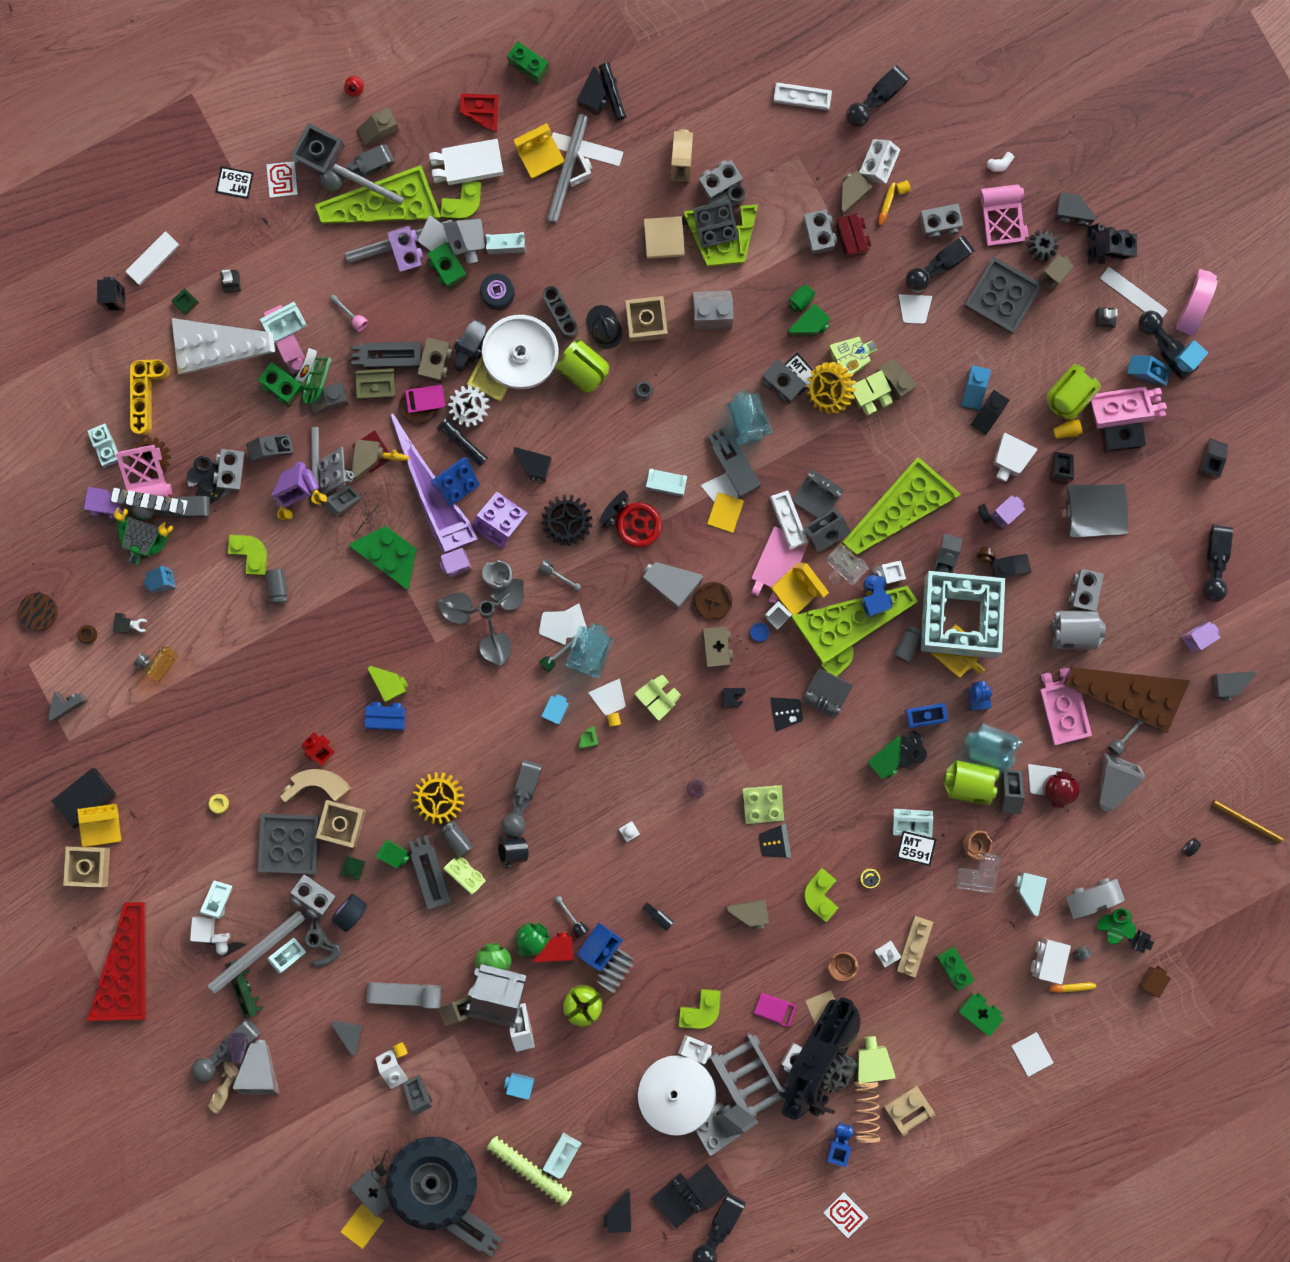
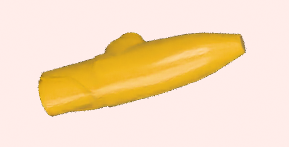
M392 450L393 453H383V459L391 461L410 460V457L398 454L396 450Z

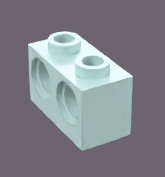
M894 809L893 835L901 836L902 831L932 837L933 811Z

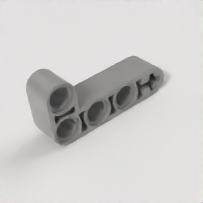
M368 982L366 1003L440 1008L442 1006L443 986Z

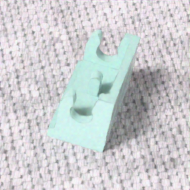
M524 232L496 235L486 234V250L488 254L525 252Z
M295 302L260 319L266 332L273 333L274 343L307 327Z
M650 469L646 490L683 497L687 476Z
M562 1133L543 1170L559 1179L562 1178L581 1142Z

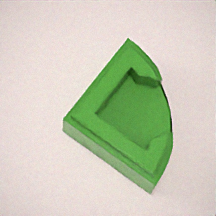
M595 726L588 728L582 734L579 741V749L598 745Z

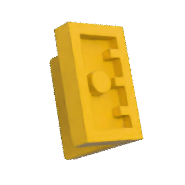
M547 123L513 140L514 146L532 179L564 163V158L551 135V129Z
M796 563L771 586L772 591L792 615L798 614L815 597L824 598L829 593L807 563Z
M117 804L77 809L83 847L121 841Z

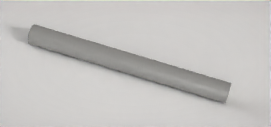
M337 164L333 166L332 171L400 205L402 204L403 197Z
M311 427V472L319 486V427Z

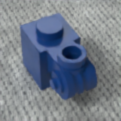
M869 575L863 581V587L872 593L860 601L867 619L889 611L893 604L891 596L886 594L883 589L885 587L883 577Z
M986 681L972 683V687L967 688L970 711L992 708L990 698L992 691H990L989 685H986Z
M839 1122L836 1128H834L835 1138L830 1140L826 1160L829 1163L847 1167L851 1152L848 1140L853 1137L854 1133L851 1125L847 1126Z

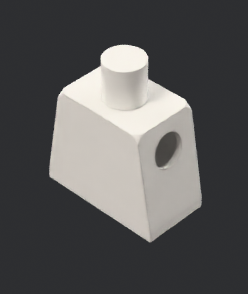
M1004 433L1000 438L993 462L994 466L1000 468L996 478L1006 482L1010 474L1018 476L1033 457L1037 448Z

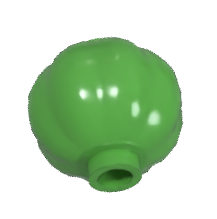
M499 943L485 944L484 948L477 952L474 963L476 969H480V965L483 964L508 971L511 966V956L505 948L500 947Z

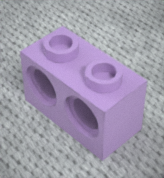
M410 226L388 232L400 272L422 265L421 260L424 257L421 248L417 249L415 241H418L415 230L411 231ZM400 235H407L409 241L403 244L398 241ZM407 253H412L415 255L413 261L408 262L404 259V256Z
M1011 495L990 514V517L1004 529L1025 510L1023 507L1024 503L1017 496Z
M463 548L441 555L440 567L442 572L448 574L450 578L472 570Z
M1206 622L1183 635L1182 639L1193 653L1203 650L1221 637L1219 636L1220 632L1214 623Z

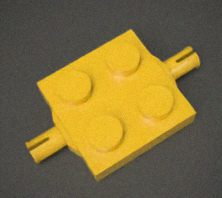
M956 624L952 627V629H957L959 632H965ZM930 653L958 678H961L971 668L980 675L985 671L977 663L979 657Z

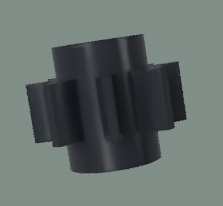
M1138 930L1134 938L1128 940L1132 943L1130 948L1145 953L1146 949L1151 951L1154 944L1150 940L1152 935Z

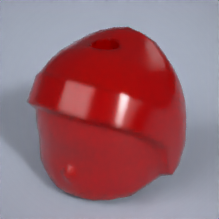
M358 76L348 77L344 84L345 93L351 97L360 96L364 91L363 80Z

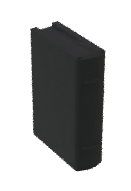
M91 768L51 801L69 824L76 828L79 826L77 809L104 806L117 794L96 768Z

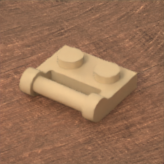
M917 1085L884 1106L903 1136L909 1134L908 1131L929 1117L933 1118L936 1116ZM921 1106L925 1108L924 1112L903 1125L900 1120Z

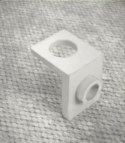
M581 150L577 152V156L585 173L570 179L571 187L592 178L590 171L592 169L591 163L588 158L584 159Z
M393 1049L375 1058L379 1072L390 1089L408 1081L407 1076L397 1063ZM391 1057L389 1063L382 1064L384 1058Z

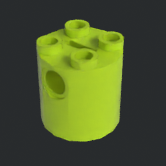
M956 760L946 770L943 785L948 792V797L951 799L991 805L992 799H995L997 794V787H994V784L998 780L999 769Z

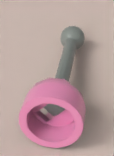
M336 295L330 297L331 302L336 303L352 318V326L357 332L362 331L367 326L368 320L360 315L354 316L338 301Z

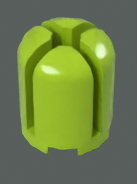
M579 338L576 342L573 341L565 350L561 358L562 361L560 363L556 362L554 366L556 370L586 393L595 391L609 373L608 362Z
M1077 364L1069 367L1046 395V401L1050 409L1058 416L1069 420L1076 418L1101 388L1096 378L1092 380L1084 373L1086 369Z
M589 985L573 987L567 993L563 1002L564 1015L569 1017L568 1021L578 1027H587L591 1025L592 1021L596 1022L602 1011L601 995L594 987ZM580 1000L581 1002H584V1003H586V1002L588 1001V1002H589V1005H586L588 1008H587V1009H584V1008L582 1007V1008L580 1009V1008L578 1007V1005H580V1003H578V1001Z

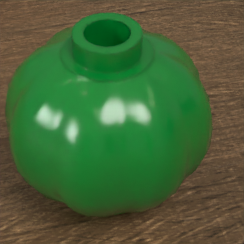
M536 922V924H523L515 936L516 944L519 948L517 952L524 958L528 956L536 957L550 941V936L547 934L549 930L539 922Z

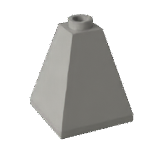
M1104 753L1098 797L1099 807L1108 812L1111 809L1115 810L1144 779L1145 775L1141 767Z
M254 1040V1043L249 1045L233 1087L239 1094L279 1095L269 1047L265 1044V1040Z

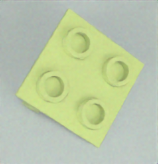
M782 785L743 789L746 824L784 821Z
M456 856L443 868L471 895L486 881L482 874L474 870L467 860L462 857L458 858Z

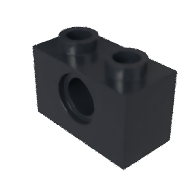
M1143 422L1105 427L1101 430L1104 453L1138 449L1146 445ZM1120 431L1127 434V440H1122L1119 437Z

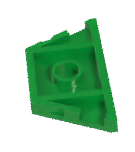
M384 526L349 544L359 554L409 590L417 549L389 527Z

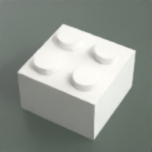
M1044 938L1037 941L1035 953H1037L1036 961L1033 960L1031 964L1032 976L1062 984L1071 946Z

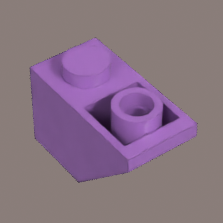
M88 487L84 510L90 512L89 515L101 517V514H106L108 518L117 520L114 517L116 509L119 508V513L122 515L124 511L119 503L110 501L112 492L105 489Z

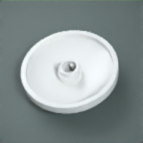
M528 315L508 316L496 322L487 332L482 346L483 362L490 376L501 385L512 389L533 388L546 381L555 370L554 366L558 362L557 339L552 330L535 317Z
M685 1056L662 1058L647 1069L640 1081L638 1103L642 1115L653 1128L662 1133L675 1136L690 1134L701 1128L713 1112L716 1102L714 1081L707 1069L691 1058ZM674 1091L678 1093L676 1098H672Z

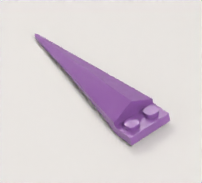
M391 414L390 419L403 455L410 457V460H407L406 463L433 538H436L442 553L444 554L475 542L478 538L470 521L456 504L449 506L443 495L432 486L430 481L435 478L434 474L426 465L396 417Z

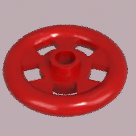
M636 502L629 504L621 510L617 517L616 529L624 543L632 547L642 548L651 545L657 540L661 533L662 521L654 507L646 503ZM639 510L648 512L646 518L638 515ZM629 513L634 516L630 523L625 520ZM648 521H654V529H648ZM641 522L643 526L638 529L635 524ZM628 527L634 533L630 537L625 532ZM646 533L647 538L639 540L638 535Z

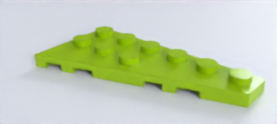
M421 165L374 182L403 197L404 200L401 205L366 187H361L315 204L322 224L427 220L429 215L434 219H441Z
M917 457L842 543L855 555H858L961 494Z
M904 586L885 591L886 594L891 596L892 608L887 612L868 619L860 602L863 598L792 615L791 619L821 663L825 664L916 604L918 600L909 587Z

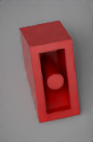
M568 932L556 933L557 936H553L545 945V948L536 955L534 962L573 960L572 935L568 936Z

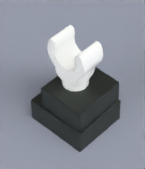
M236 269L220 271L221 285L224 293L241 291L240 275Z
M1099 307L1096 310V327H1116L1117 309Z
M115 613L113 632L131 634L132 628L140 632H146L139 625L141 622H147V620L139 619L133 621V619L126 618V614Z

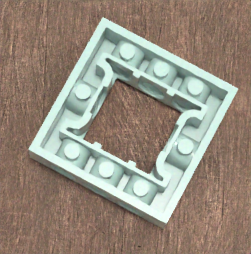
M928 571L924 580L921 651L997 659L1002 653L1005 578ZM946 598L981 602L979 632L972 631L969 633L959 632L957 629H949L943 634V624L946 619L944 617Z

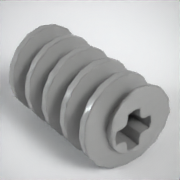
M618 948L616 950L618 956L612 955L614 962L608 961L609 969H603L605 975H597L600 979V982H597L612 993L616 992L614 986L619 987L621 985L618 979H625L622 972L628 974L630 971L627 966L633 967L634 964L631 960H635Z

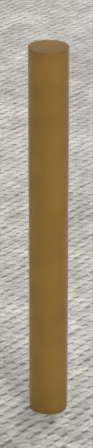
M1216 799L1213 801L1212 807L1279 844L1283 841L1284 837Z

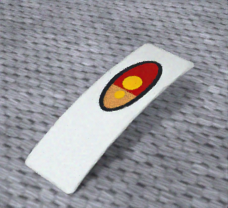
M308 349L305 361L295 380L304 382L314 363L317 351Z

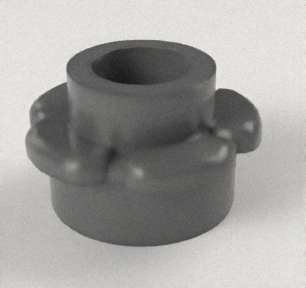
M648 381L636 384L635 395L643 400L649 399L650 395L653 394L651 384Z
M142 652L133 663L137 670L141 668L143 670L146 669L151 662L149 655H145Z
M1082 946L1076 949L1074 957L1079 962L1092 956L1091 948L1087 949L1086 946Z

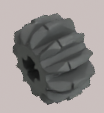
M1044 229L1042 233L1036 230L1035 235H1030L1031 241H1028L1026 245L1031 247L1027 252L1034 253L1033 259L1038 256L1039 262H1042L1044 258L1049 261L1051 256H1056L1057 252L1055 250H1058L1060 246L1056 244L1059 239L1057 237L1052 238L1054 232H1050L1048 235L1047 229Z

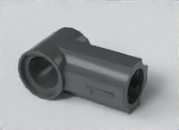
M739 184L732 185L729 190L709 200L708 204L730 199L732 207L740 205L745 200V190ZM735 191H739L742 194L738 199L733 198L731 195Z

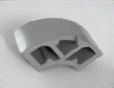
M1104 878L1097 881L1098 884L1090 888L1083 889V887L1073 889L1072 894L1066 897L1073 919L1096 913L1100 909L1110 908L1125 901L1118 880Z

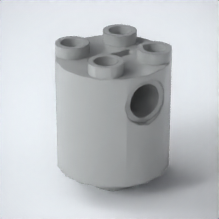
M1058 611L1054 613V619H1052L1051 629L1055 631V637L1052 639L1053 648L1069 650L1098 649L1105 638L1106 626L1099 618L1097 611Z

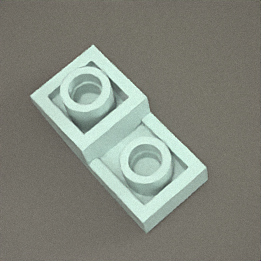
M102 424L88 430L92 445L97 451L102 467L105 469L118 463L116 456L118 450L107 425Z

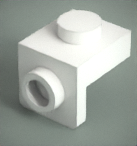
M685 1035L678 1053L705 1064L711 1056L712 1046Z

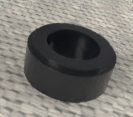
M985 503L979 505L977 508L984 524L991 522Z
M1193 838L1184 845L1182 852L1187 857H1190L1199 850L1201 843L1196 838Z

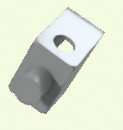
M481 219L455 221L443 226L453 254H465L467 265L477 263L476 252L485 248Z

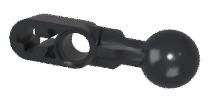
M895 65L874 85L863 103H854L849 106L846 111L848 123L854 127L866 125L870 119V111L874 107H879L884 102H888L908 83L910 77L898 65Z
M964 235L941 250L926 268L910 270L905 278L906 286L913 292L924 291L928 287L931 277L935 274L940 275L944 271L951 270L973 254L975 249Z
M1149 310L1139 317L1138 326L1140 330L1156 338L1158 341L1157 346L1162 351L1163 359L1179 379H1186L1199 368L1197 366L1193 371L1184 372L1177 366V362L1174 359L1185 347L1180 341H1175L1172 335L1166 334L1162 328V316L1158 312Z
M1212 524L1210 528L1207 559L1209 560L1211 577L1204 583L1202 588L1204 597L1210 602L1222 601L1228 592L1227 585L1222 580V575L1226 570V565L1231 555L1233 527Z
M729 1192L727 1193L711 1223L712 1227L708 1232L709 1238L706 1244L697 1247L693 1252V1262H717L715 1250L719 1243L724 1242L726 1236L731 1233L745 1207V1201Z

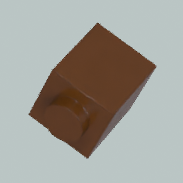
M1150 966L1139 987L1160 998L1171 978L1166 975L1167 971L1163 968Z

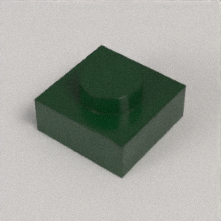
M346 856L341 875L360 880L366 861Z

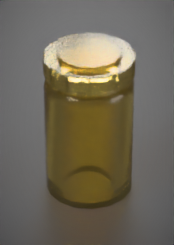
M163 645L144 672L155 681L160 682L179 656L171 648Z

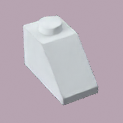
M525 1003L520 1004L514 1028L510 1027L511 1039L516 1052L535 1047Z

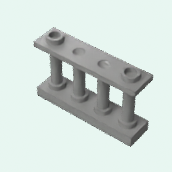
M749 1032L747 1033L749 1041L725 1055H718L716 1051L711 1054L710 1058L736 1104L755 1117L758 1112L784 1099L779 1096V1092H785V1090L779 1084L758 1046L761 1043L756 1034L752 1036ZM755 1048L759 1058L735 1072L731 1071L728 1073L725 1067L728 1064L727 1062L749 1049ZM764 1064L769 1075L743 1090L742 1088L738 1090L735 1085L737 1079ZM771 1082L775 1083L779 1092L753 1107L747 1106L744 1100L747 1099L748 1095Z

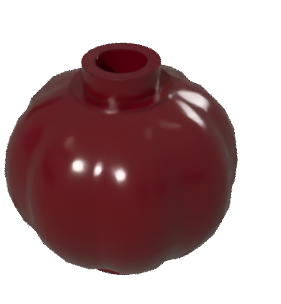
M1056 771V775H1050L1044 781L1043 792L1046 798L1053 802L1052 806L1064 808V805L1073 803L1078 798L1079 784L1076 779L1071 778V773Z

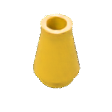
M1071 419L1053 428L1056 439L1079 437L1080 434H1083L1079 419Z

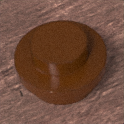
M982 547L977 552V558L983 563H991L992 560L996 559L995 551L991 548Z
M84 625L78 631V639L84 644H92L97 639V631L93 626Z

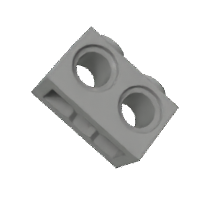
M732 159L728 162L726 160L722 161L716 166V169L712 171L707 170L700 175L699 185L708 200L729 190L732 185H741L743 183V177ZM729 171L733 174V176L731 178H725L723 176V173ZM714 181L717 185L710 188L707 186V182Z
M959 203L923 210L919 215L923 236L929 237V239L938 238L941 236L940 234L948 233V235L957 234L963 227ZM946 218H954L955 224H949ZM928 221L936 222L937 227L931 228L928 225Z
M827 210L804 214L803 222L811 255L833 251L835 244H837L836 234L831 231L830 226H833L831 215L827 214ZM819 219L824 225L818 227L813 221ZM821 237L826 238L828 243L822 245L818 242V239Z
M221 449V453L216 454L215 465H219V470L214 472L213 483L217 484L216 489L240 491L244 452ZM232 456L235 459V463L227 465L224 462V458ZM224 475H230L233 481L230 484H224L221 478Z
M1080 569L1077 573H1074L1072 584H1075L1074 591L1070 592L1068 602L1071 603L1070 608L1082 611H1096L1104 574ZM1084 576L1091 579L1090 586H1086L1083 583ZM1080 595L1086 596V605L1079 602Z
M304 874L290 892L289 898H291V902L294 905L307 909V913L313 918L318 917L322 919L334 903L336 896ZM301 889H305L308 891L309 895L302 897L299 895L298 891ZM317 900H321L324 902L325 906L322 908H318L315 906L314 902Z

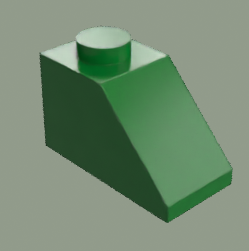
M814 303L788 330L787 334L790 337L817 336L820 332L824 334L830 327L831 318Z
M900 735L895 737L868 760V763L882 780L886 776L891 778L898 772L896 768L900 763Z
M388 839L385 840L375 857L395 868H400V866L404 867L410 857L407 855L410 851L393 840Z

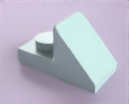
M213 881L200 914L216 919L221 918L225 914V905L231 894L232 886Z

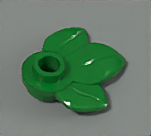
M1124 908L1115 910L1113 914L1104 915L1097 924L1098 930L1108 931L1107 936L1111 945L1120 943L1124 937L1133 939L1136 934V926L1132 922L1131 913ZM1121 916L1126 917L1124 921H1120L1119 918Z

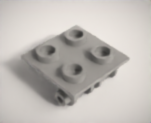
M343 447L338 448L319 460L321 494L333 493L336 489L353 481L354 473L345 470Z
M721 1102L714 1106L707 1122L696 1130L709 1156L740 1136L738 1134L725 1137L714 1118L720 1113L719 1109L724 1107Z

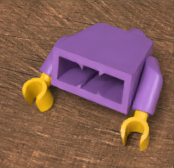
M296 462L294 467L282 472L271 495L276 500L277 507H280L277 517L281 520L291 519L293 516L292 511L285 507L311 496L312 492L311 500L313 503L321 505L319 500L327 502L326 495L318 491L319 486L311 470L306 469V465L302 462Z

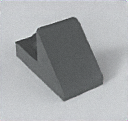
M348 484L327 497V502H323V504L335 517L339 516L341 518L362 497Z
M55 691L48 716L49 720L57 721L86 703L88 700L85 695L74 693L66 698V702L61 693Z
M420 1074L402 1083L414 1116L432 1107V1097Z

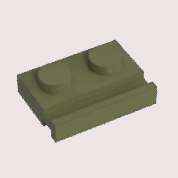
M394 369L355 371L357 399L396 397Z

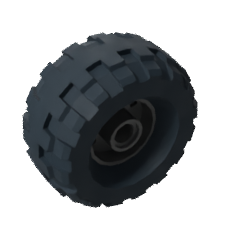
M442 1137L420 1138L403 1147L391 1162L386 1178L387 1197L394 1212L407 1224L423 1230H438L457 1222L472 1205L477 1190V1174L472 1159L460 1145ZM428 1178H434L437 1186L434 1188L430 1187L427 1183Z

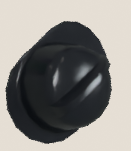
M605 305L593 307L587 314L586 321L594 341L601 348H614L620 343L623 335L616 314L610 307Z

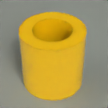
M907 180L895 184L899 195L911 191Z
M619 713L607 715L609 727L621 725Z
M403 1042L392 1047L397 1058L408 1053Z

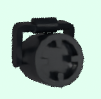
M505 836L498 838V855L503 870L511 868V864L527 862L529 851L524 837L506 839Z

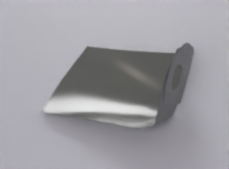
M1068 485L1066 521L1069 535L1071 537L1127 534L1128 505L1125 485Z

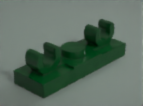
M234 960V961H232V962L226 963V964H225L226 969H228V968H229L232 964H234L237 960ZM249 969L242 971L231 980L244 1019L257 1015L256 1012L263 1009V1006L256 1007L254 1005V1002L260 999V997L255 996L251 998L250 984L243 977V975L250 972Z

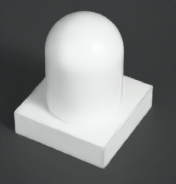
M632 821L619 829L626 842L640 835Z
M229 933L214 934L211 938L212 943L215 942L216 952L219 955H225L228 951L227 941L230 938Z

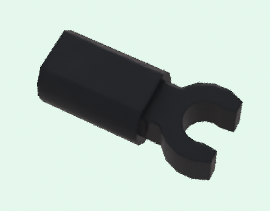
M648 902L643 906L642 909L652 916L651 919L666 931L674 923L670 917L660 909L657 911Z

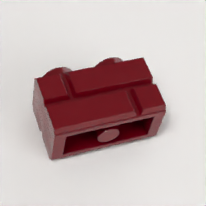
M858 213L836 219L835 225L845 258L849 259L868 253L871 242L869 236H865L863 229H866L864 219L860 218Z

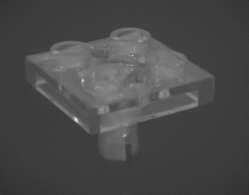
M842 543L825 559L834 568L832 573L828 575L830 581L836 576L832 581L834 584H838L842 578H845L854 586L869 569L862 559L857 558L851 549Z

